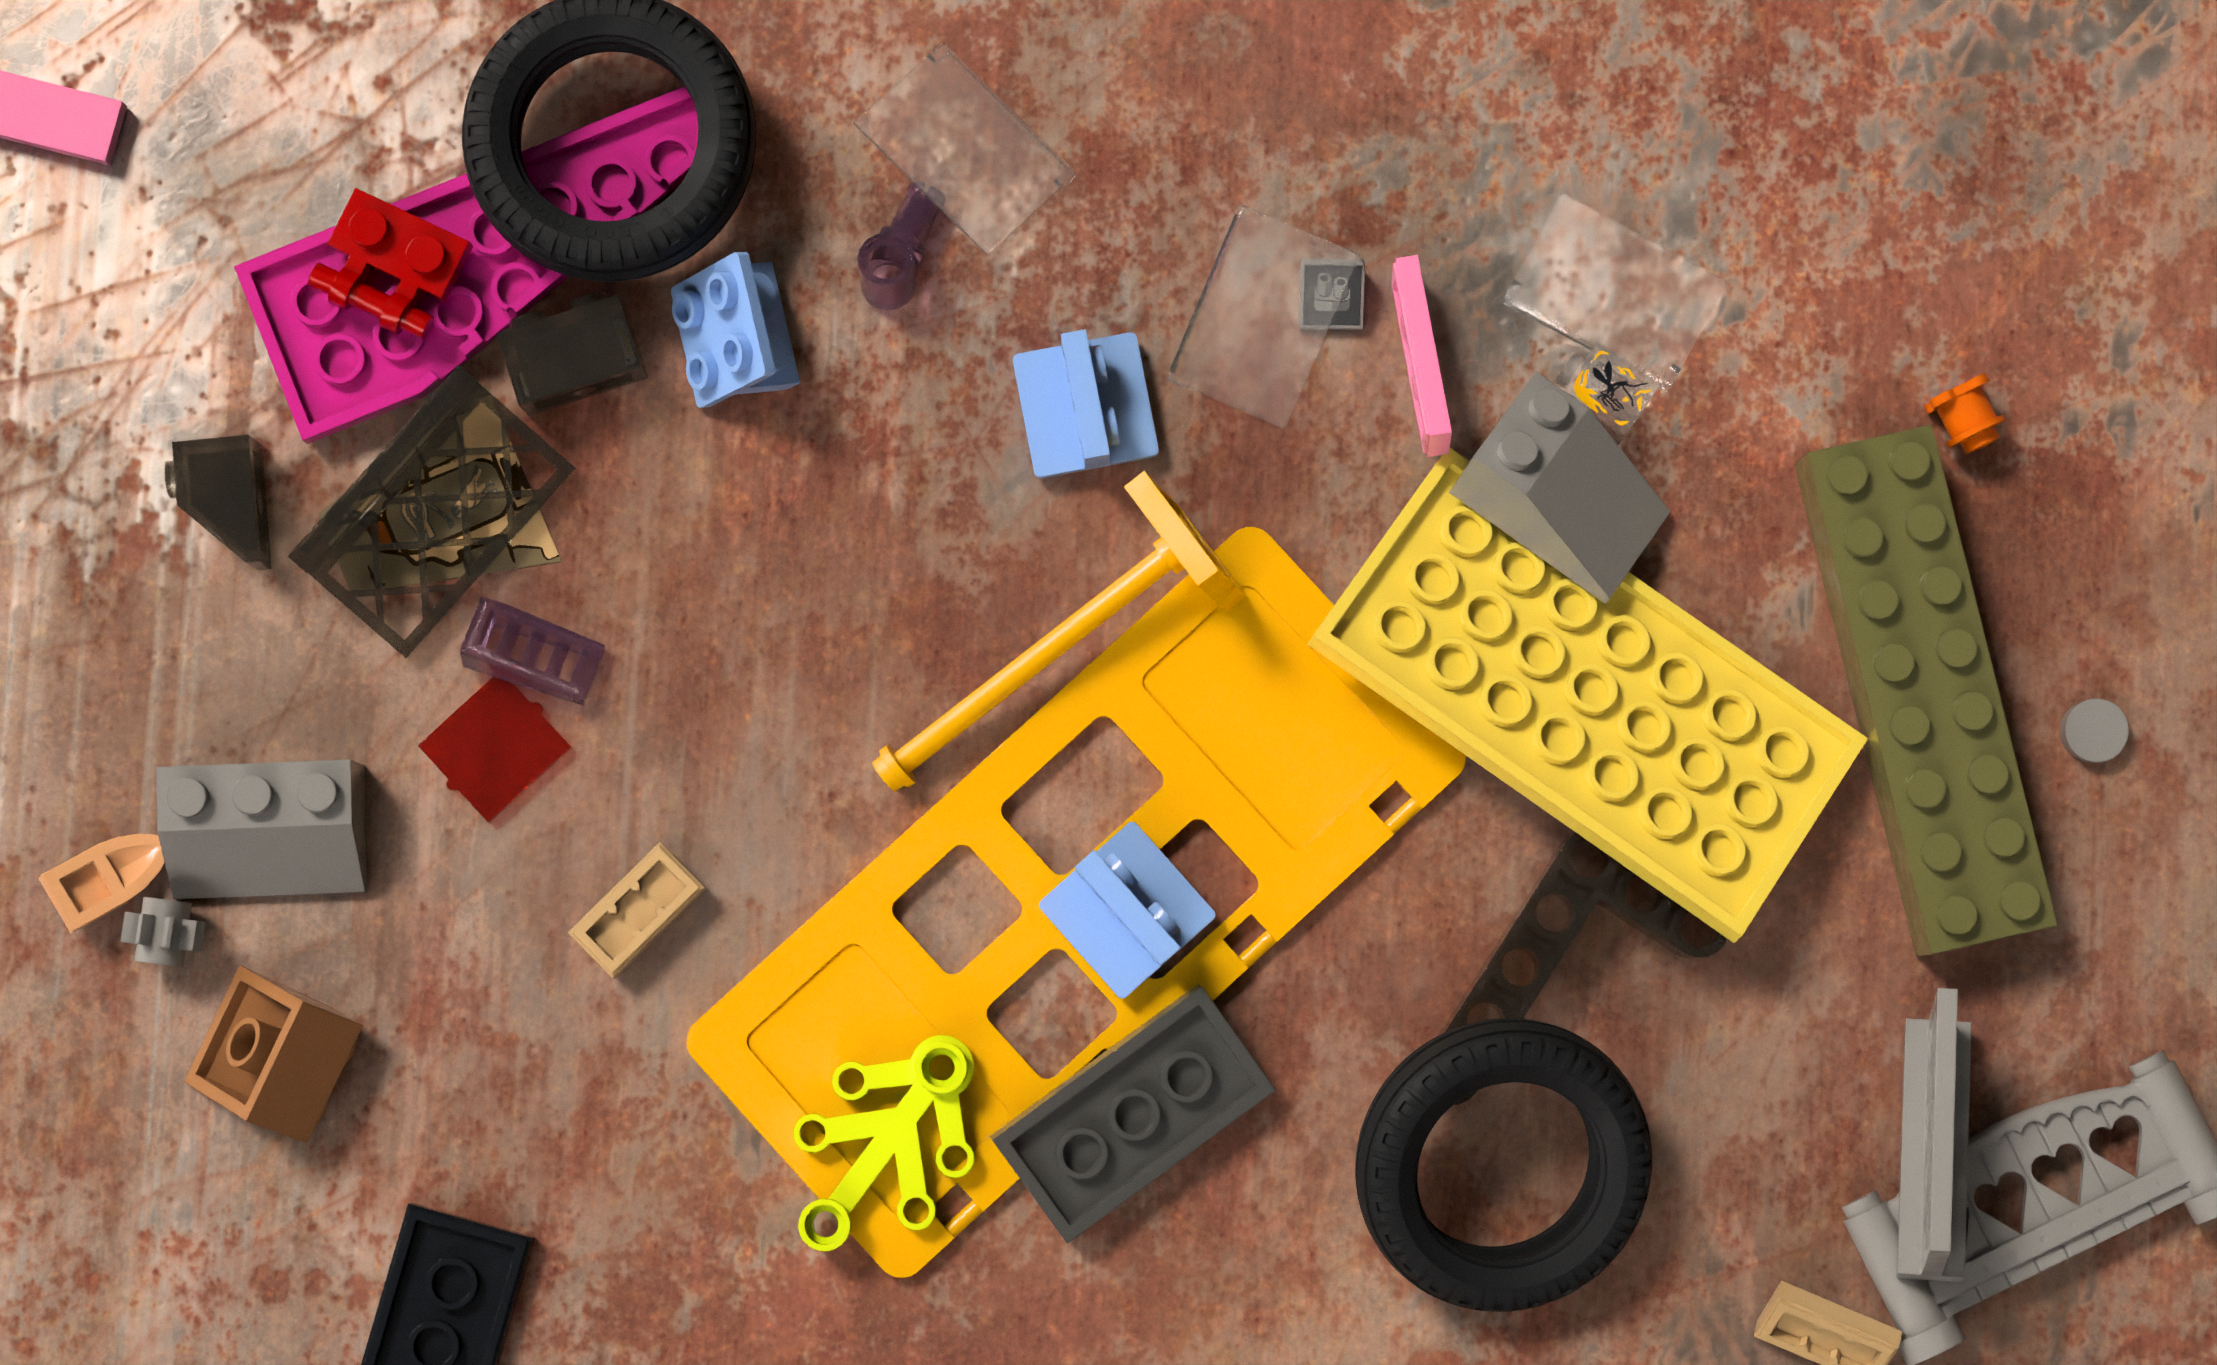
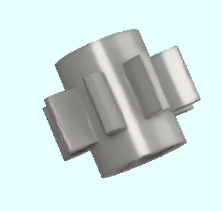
M143 897L141 913L125 912L120 942L136 944L134 961L183 967L185 950L202 951L206 922L190 920L192 903Z

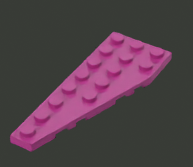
M681 87L522 151V157L528 177L535 189L547 201L562 211L583 219L617 221L643 214L677 187L691 167L698 142V118L694 101L686 88ZM467 173L391 203V205L470 241L473 245L446 303L426 293H422L415 308L434 316L431 330L424 339L405 330H402L399 334L387 330L379 325V318L354 306L345 310L328 302V294L308 285L311 271L318 262L337 271H340L346 264L348 257L332 250L327 245L336 226L234 266L302 441L306 444L426 397L569 277L534 262L502 237L481 209L471 188ZM371 268L364 284L390 296L396 291L400 281Z

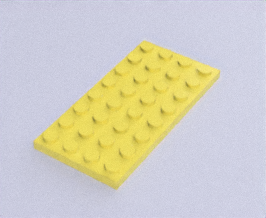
M1450 448L1449 454L1442 455L1307 645L1735 943L1745 933L1868 738L1630 572L1625 576L1609 601L1604 604L1449 493L1470 462Z

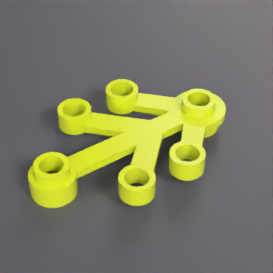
M937 1035L921 1042L909 1060L864 1066L858 1062H846L834 1071L832 1076L833 1089L839 1097L845 1100L861 1099L870 1089L912 1085L896 1108L826 1118L820 1114H807L796 1122L793 1130L794 1141L800 1149L809 1153L820 1152L831 1143L874 1137L829 1199L815 1200L803 1209L799 1217L798 1229L802 1240L809 1247L817 1251H831L841 1246L847 1240L852 1228L851 1211L894 1153L901 1199L897 1205V1217L900 1223L910 1230H922L933 1222L936 1216V1204L933 1198L927 1194L917 1127V1122L933 1101L942 1142L935 1157L938 1169L942 1174L951 1178L962 1177L972 1169L975 1162V1154L971 1145L965 1140L959 1094L971 1083L974 1074V1061L971 1052L960 1040L951 1036ZM938 1055H947L954 1062V1073L947 1080H938L930 1072V1063ZM850 1068L859 1070L864 1077L862 1089L854 1094L845 1092L840 1085L842 1073ZM811 1120L820 1122L825 1128V1138L816 1146L805 1143L801 1135L804 1124ZM950 1146H960L967 1153L966 1166L959 1171L948 1169L943 1162V1154ZM912 1198L923 1199L928 1205L929 1214L927 1219L921 1223L911 1222L905 1216V1205ZM820 1212H831L836 1216L838 1229L834 1235L825 1237L815 1230L814 1220Z

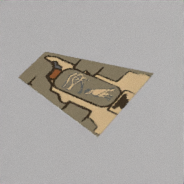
M486 384L318 513L351 594L562 562Z

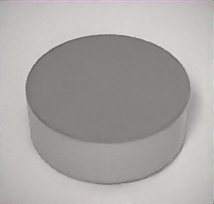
M2089 699L2080 701L2065 712L2060 723V738L2064 748L2071 756L2083 762L2097 763L2108 761L2123 750L2128 740L2129 727L2127 719L2122 710L2108 700Z

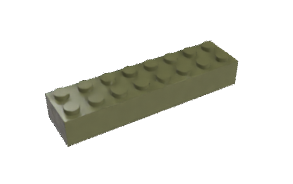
M1932 424L1806 453L1794 466L1860 733L1868 738L1864 749L1915 955L1936 954L2057 926Z

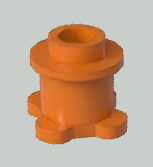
M1986 373L1929 400L1928 404L1924 405L1928 415L1936 411L1938 412L1951 438L1946 443L1949 449L1961 445L1967 455L2001 438L1996 427L2006 422L2004 415H1996L1983 390L1984 385L1990 382Z

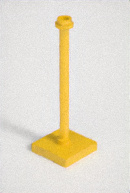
M1145 471L1126 484L1124 488L1161 536L1153 542L1156 550L899 750L895 751L888 744L879 750L881 756L874 760L872 764L891 790L897 792L903 786L910 788L917 782L912 773L913 770L1170 570L1178 574L1185 568L1197 586L1212 597L1227 612L1247 597L1175 499Z

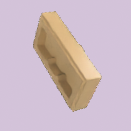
M659 842L568 933L615 979L707 888L663 843Z
M1784 1281L1780 1282L1757 1319L1754 1337L1820 1365H1888L1900 1347L1902 1331Z

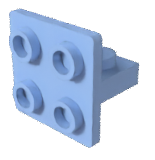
M734 252L671 288L673 300L672 314L675 323L679 327L687 361L686 375L689 384L693 388L696 405L699 408L712 407L737 394L788 390L800 384L772 262L751 263L748 252Z
M1086 329L1061 334V346L1014 355L1015 377L1034 475L1037 478L1053 477L1152 458L1158 455V442L1136 334L1129 332L1088 340Z
M1129 822L1097 851L1093 850L1074 867L1075 871L1039 902L1041 911L1121 999L1126 998L1215 918V911L1135 822Z

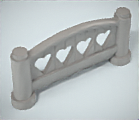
M2164 1050L2130 1065L2128 1068L2134 1078L2124 1086L2102 1088L2055 1099L2011 1115L1968 1138L1965 1278L1963 1283L1896 1278L1899 1193L1889 1201H1881L1877 1191H1873L1841 1207L1847 1218L1843 1220V1223L1896 1328L1902 1331L1898 1350L1906 1365H1915L1930 1359L1966 1339L1954 1314L2184 1202L2195 1225L2217 1218V1141L2174 1060L2169 1061ZM2121 1116L2131 1117L2139 1127L2135 1177L2094 1153L2089 1145V1137L2095 1129L2101 1127L2112 1130L2115 1121ZM2064 1144H2071L2080 1151L2082 1162L2077 1205L2039 1183L2033 1177L2031 1167L2036 1158L2039 1156L2054 1158L2058 1148ZM2007 1172L2016 1173L2022 1178L2024 1182L2020 1233L1981 1211L1976 1206L1974 1193L1980 1185L1991 1184L1997 1186L2000 1177Z

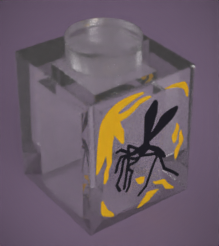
M1598 342L1587 357L1575 351L1555 380V383L1563 387L1565 392L1591 410L1617 445L1626 437L1661 385Z

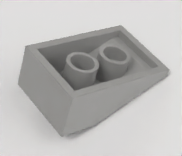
M1537 371L1475 453L1449 492L1604 604L1609 601L1670 513L1667 506L1591 410Z

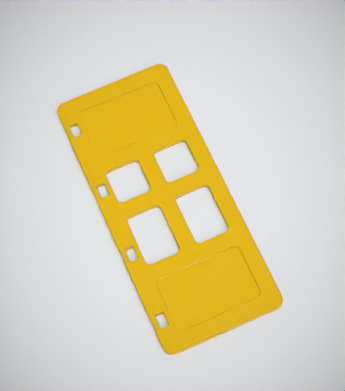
M1241 528L1214 551L1247 595L1246 598L1227 612L1212 597L1199 588L1188 574L701 1016L688 1032L687 1049L691 1057L819 1199H829L874 1137L831 1143L820 1152L809 1153L800 1149L794 1141L793 1130L796 1122L807 1114H820L826 1118L896 1108L912 1087V1085L870 1089L861 1099L845 1100L836 1094L832 1086V1076L837 1067L846 1062H858L864 1066L909 1060L921 1042L937 1035L954 1037L967 1046L973 1057L974 1074L969 1086L959 1094L965 1140L971 1145L975 1154V1162L972 1169L966 1175L959 1178L947 1177L938 1169L935 1157L942 1142L934 1101L917 1122L927 1194L936 1203L958 1183L972 1201L946 1225L935 1216L933 1222L922 1230H910L904 1227L897 1217V1205L901 1199L894 1153L850 1213L852 1220L850 1234L887 1274L893 1277L905 1278L916 1274L1020 1179L990 1138L993 1133L1085 1067L1104 1048L1106 1050L1110 1049L1197 984L1203 987L1212 1001L1215 1000L1462 772L1465 766L1466 755L1307 645L1334 607V604L1273 538L1260 528ZM1102 717L1112 720L1160 772L1163 777V785L1160 790L1094 850L1097 851L1129 822H1135L1161 850L1189 823L1200 820L1205 822L1256 877L1258 882L1256 892L1165 976L1159 979L1148 977L1123 999L1119 998L1039 907V902L1075 871V868L1064 875L1054 873L1002 816V806L1010 797L1096 719ZM1396 781L1409 795L1410 799L1383 822L1369 805ZM967 846L973 850L1020 902L1022 913L1012 925L960 972L948 974L896 919L893 907L900 897L954 848ZM1251 914L1265 929V932L1237 956L1223 939ZM1060 949L1075 962L1114 1005L1117 1017L1103 1033L1056 1076L1045 1079L1032 1069L988 1019L987 1011L994 1001L1049 951ZM938 1055L930 1063V1072L938 1080H947L954 1073V1062L947 1055ZM850 1068L842 1073L840 1085L845 1092L854 1094L862 1089L864 1077L859 1070ZM808 1121L802 1128V1139L808 1145H819L825 1138L824 1126L817 1121ZM954 1145L945 1150L943 1162L948 1169L959 1171L966 1166L968 1156L962 1147ZM912 1198L906 1203L904 1212L909 1221L921 1223L927 1219L929 1208L923 1199Z

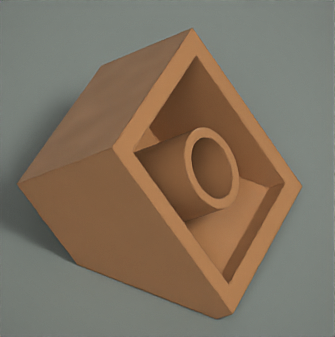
M239 965L184 1082L247 1122L308 1143L316 1124L320 1122L327 1110L328 1099L344 1065L348 1063L355 1051L356 1040L363 1025L329 1005Z

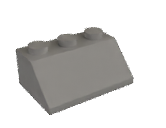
M353 760L156 767L157 833L173 899L367 892L365 765Z

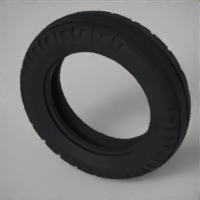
M555 0L532 11L515 23L501 36L484 58L472 81L466 99L462 122V149L467 176L481 209L494 228L515 249L534 262L566 276L601 282L628 281L652 276L677 266L703 249L724 228L740 204L750 180L756 151V121L750 92L736 61L719 38L686 11L664 0ZM603 52L635 54L652 60L667 69L683 84L694 101L698 118L696 153L687 175L678 188L653 209L638 216L617 221L583 219L566 213L551 204L532 185L524 166L521 149L524 118L533 97L542 84L566 64L587 55Z
M1499 1018L1477 1021L1449 1030L1426 1042L1406 1057L1385 1080L1367 1111L1359 1135L1355 1162L1357 1196L1365 1224L1377 1247L1388 1262L1413 1285L1437 1299L1463 1308L1492 1312L1525 1310L1556 1301L1580 1289L1581 1286L1598 1276L1621 1252L1636 1228L1647 1200L1652 1173V1146L1647 1119L1633 1087L1615 1063L1592 1043L1564 1028L1535 1020ZM1512 1082L1543 1086L1567 1098L1576 1106L1583 1119L1588 1136L1589 1160L1586 1176L1576 1199L1557 1222L1542 1233L1525 1241L1511 1245L1489 1247L1457 1240L1441 1231L1427 1218L1418 1192L1417 1175L1420 1155L1432 1128L1450 1107L1477 1090L1496 1084Z

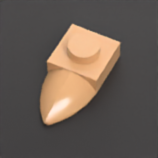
M133 834L115 837L87 849L40 875L39 881L71 934L128 903L150 884L164 865L159 837L154 834Z

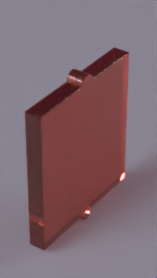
M501 670L418 745L448 778L446 782L447 788L452 791L459 790L488 823H491L572 748L542 715L543 706L538 702L531 703Z

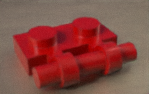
M355 188L327 243L332 250L348 257L346 264L340 271H337L318 262L311 271L308 285L328 294V302L345 310L354 306L379 318V325L396 334L405 330L424 339L431 330L434 316L415 308L422 293H426L446 303L473 245L462 237ZM371 268L400 281L396 291L391 296L364 284Z

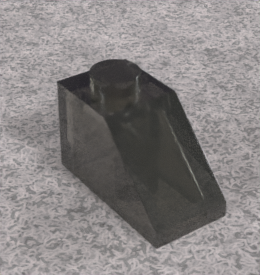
M250 435L172 442L173 460H167L164 468L165 484L169 497L176 498L178 507L243 561L258 570L272 569L262 444Z

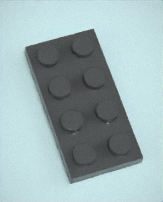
M1197 984L997 1130L990 1138L1068 1244L1276 1090L1203 987Z

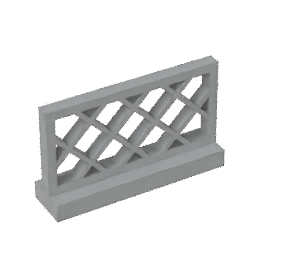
M1937 988L1929 1020L1906 1018L1904 1024L1896 1278L1962 1283L1965 1278L1971 1022L1957 1021L1958 989Z

